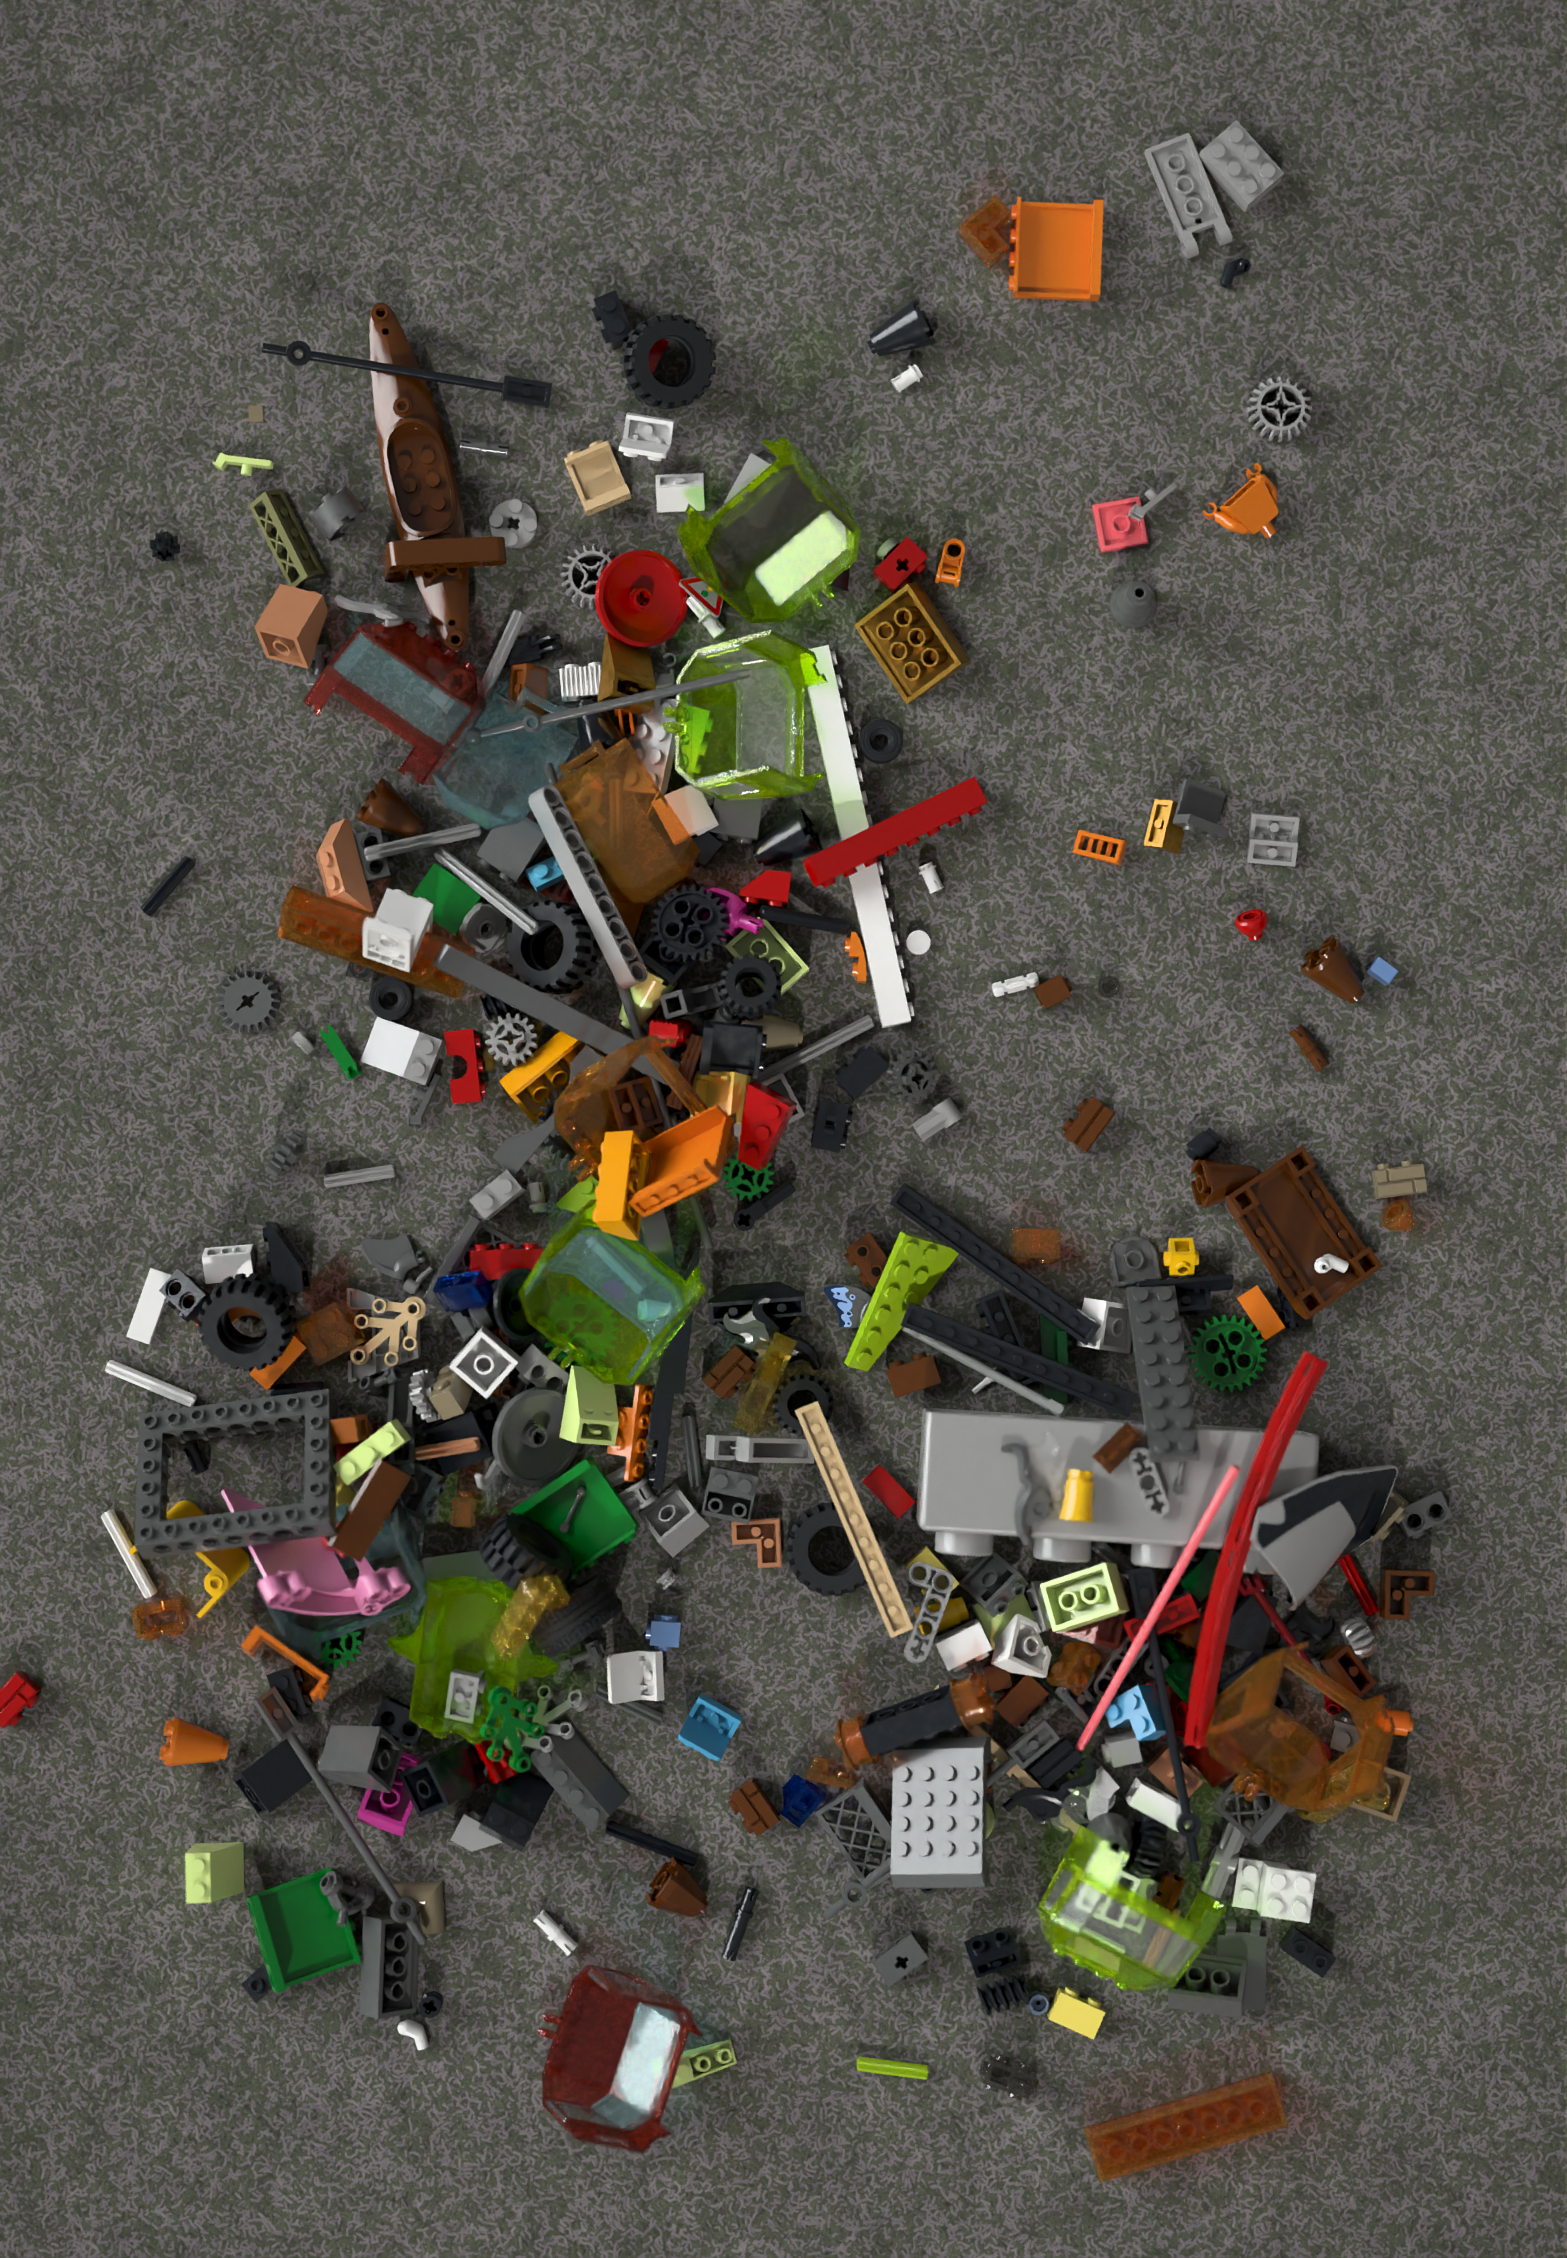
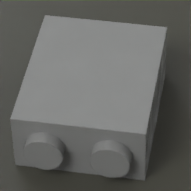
M506 1170L469 1201L485 1220H490L527 1189L515 1175Z

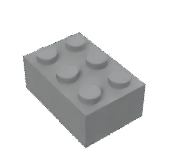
M1237 120L1201 150L1199 154L1201 163L1206 171L1244 213L1278 185L1284 175V172Z

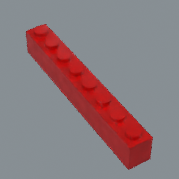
M974 776L806 858L802 863L815 888L820 885L823 888L829 887L836 883L835 878L842 874L844 878H847L858 872L857 867L864 864L867 868L879 862L877 857L883 854L886 857H890L899 852L898 847L904 844L910 847L920 842L919 837L926 833L928 837L933 836L941 831V826L948 824L951 827L962 821L961 816L968 813L971 817L983 811L981 806L986 804L987 800Z

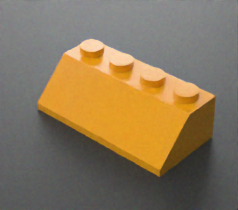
M561 1031L533 1053V1057L529 1056L526 1058V1063H520L499 1081L510 1097L534 1124L540 1120L536 1118L538 1115H544L539 1106L547 1107L548 1105L544 1098L552 1100L551 1091L553 1090L559 1094V1086L561 1085L566 1090L568 1089L571 1062L586 1045ZM589 1046V1047L592 1048L596 1053H598L602 1058H604V1056H603L598 1050H596L595 1048Z
M633 1131L605 1132L604 1141L601 1143L602 1162L598 1166L600 1178L599 1186L595 1190L597 1202L596 1208L593 1209V1221L603 1232L637 1241L639 1240L642 1216L628 1203L630 1195L644 1189L649 1151Z

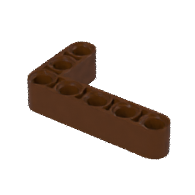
M505 538L394 541L386 544L382 557L384 579L387 583L405 581L409 570L499 566L507 563Z

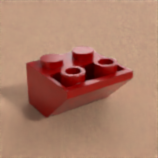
M766 870L741 889L739 897L744 900L747 906L758 907L759 903L782 908V906L787 907L791 873Z

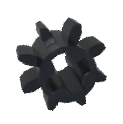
M168 531L159 534L155 533V540H150L152 557H157L162 562L175 560V553H180L178 537H173Z

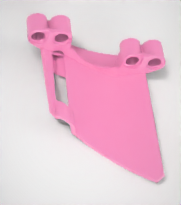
M227 1487L221 1491L231 1512L267 1508L235 1493ZM336 1520V1529H337L338 1525L340 1524L337 1520ZM321 1537L248 1546L264 1577L262 1581L261 1579L259 1580L258 1586L270 1607L312 1615H342L361 1612V1614L369 1616L379 1613L382 1607L399 1599L410 1590V1585L401 1567L388 1569L383 1567L375 1572L365 1556L361 1562L354 1560L359 1569L358 1578L355 1580L349 1579L334 1551H328L321 1546Z

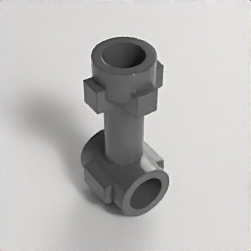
M316 645L313 656L315 658V674H309V689H314V691L329 689V675H324L325 658H329L330 653L328 646Z
M391 1366L384 1371V1375L378 1378H373L372 1376L362 1377L359 1382V1388L372 1397L378 1396L383 1390V1385L389 1384L393 1386L397 1384L396 1382L402 1380L403 1373L399 1367Z
M595 1639L584 1644L585 1650L569 1655L568 1651L562 1653V1656L558 1657L562 1670H573V1664L590 1658L591 1663L605 1658L602 1642L599 1643V1640Z

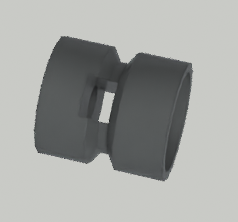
M481 1300L469 1305L468 1311L460 1310L450 1316L465 1343L469 1342L483 1325L488 1330L495 1327Z

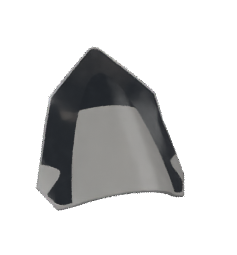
M1394 1465L1336 1472L1312 1480L1257 1508L1250 1540L1273 1566L1288 1587L1293 1600L1285 1609L1287 1614L1290 1611H1294L1317 1584L1347 1554L1372 1538L1381 1520L1398 1474V1469Z

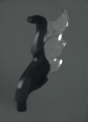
M1085 1757L1083 1761L1087 1766V1771L1082 1776L1061 1783L1057 1791L1027 1787L1011 1794V1798L1002 1806L1008 1813L1017 1805L1023 1806L1036 1821L1045 1824L1046 1818H1049L1056 1829L1066 1832L1070 1831V1828L1064 1825L1065 1821H1073L1079 1824L1089 1823L1090 1820L1084 1818V1814L1087 1811L1105 1812L1111 1809L1115 1803L1116 1795L1113 1794L1108 1799L1099 1794L1095 1783L1096 1768L1091 1760Z

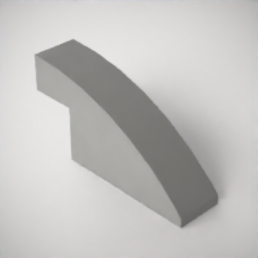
M708 1434L706 1436V1459L736 1460L749 1463H814V1455L807 1438Z

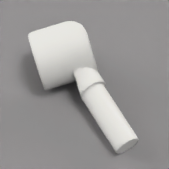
M986 1377L972 1389V1392L977 1394L986 1385L996 1381Z

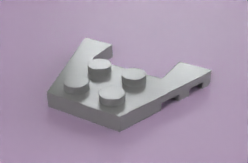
M347 1288V1310L371 1309L372 1317L395 1319L401 1314V1312L394 1311L376 1313L372 1308L374 1300L383 1297L359 1289ZM383 1298L388 1302H396L387 1298ZM381 1301L377 1303L379 1310L384 1308V1304ZM410 1307V1311L416 1313L417 1308ZM418 1320L417 1331L419 1345L415 1350L408 1351L402 1345L403 1339L408 1334V1321L401 1327L399 1345L401 1360L396 1366L421 1358L420 1320ZM372 1327V1338L384 1328ZM390 1337L372 1352V1360L369 1363L356 1365L351 1360H348V1382H356L364 1376H372L391 1367L384 1361L386 1353L389 1352ZM412 1339L407 1341L408 1347L412 1348L414 1346ZM393 1354L389 1356L391 1363L396 1361V1357Z

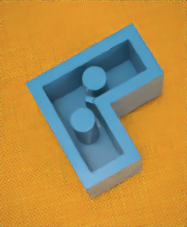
M1155 1684L1137 1685L1113 1699L1105 1712L1111 1728H1124L1132 1725L1138 1741L1155 1740L1166 1734L1159 1694Z

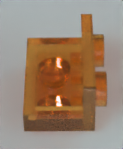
M1068 1641L1056 1663L1052 1666L1046 1680L1051 1686L1069 1687L1075 1695H1081L1101 1661V1656L1089 1642Z

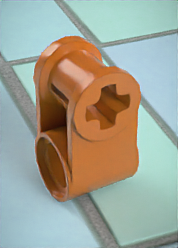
M950 539L945 543L935 583L945 582L954 584V587L958 588L965 554V546L961 540ZM951 546H957L961 553L959 556L952 557L948 554L947 549Z

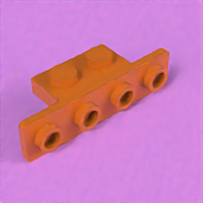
M636 1384L633 1408L617 1406L619 1425L615 1446L608 1445L607 1454L627 1457L624 1481L639 1482L642 1479L644 1454L647 1448V1429L650 1424V1405L653 1399L652 1385Z

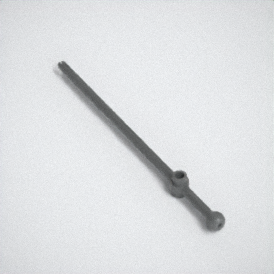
M736 670L543 716L529 713L523 720L482 730L477 727H470L466 730L465 736L469 745L477 746L480 745L483 739L521 730L531 733L537 732L543 725L745 679L750 674L737 677V673L750 670ZM532 718L536 720L535 727H531L529 724Z

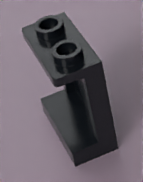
M705 1020L699 1074L709 1075L710 1071L751 1074L753 1079H758L759 1072L764 1071L765 1058L760 1057L761 1048L766 1049L767 1034H763V1026Z

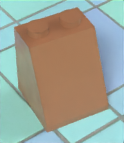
M279 585L254 627L267 658L309 669L328 612L322 594L315 591L302 590L296 586Z

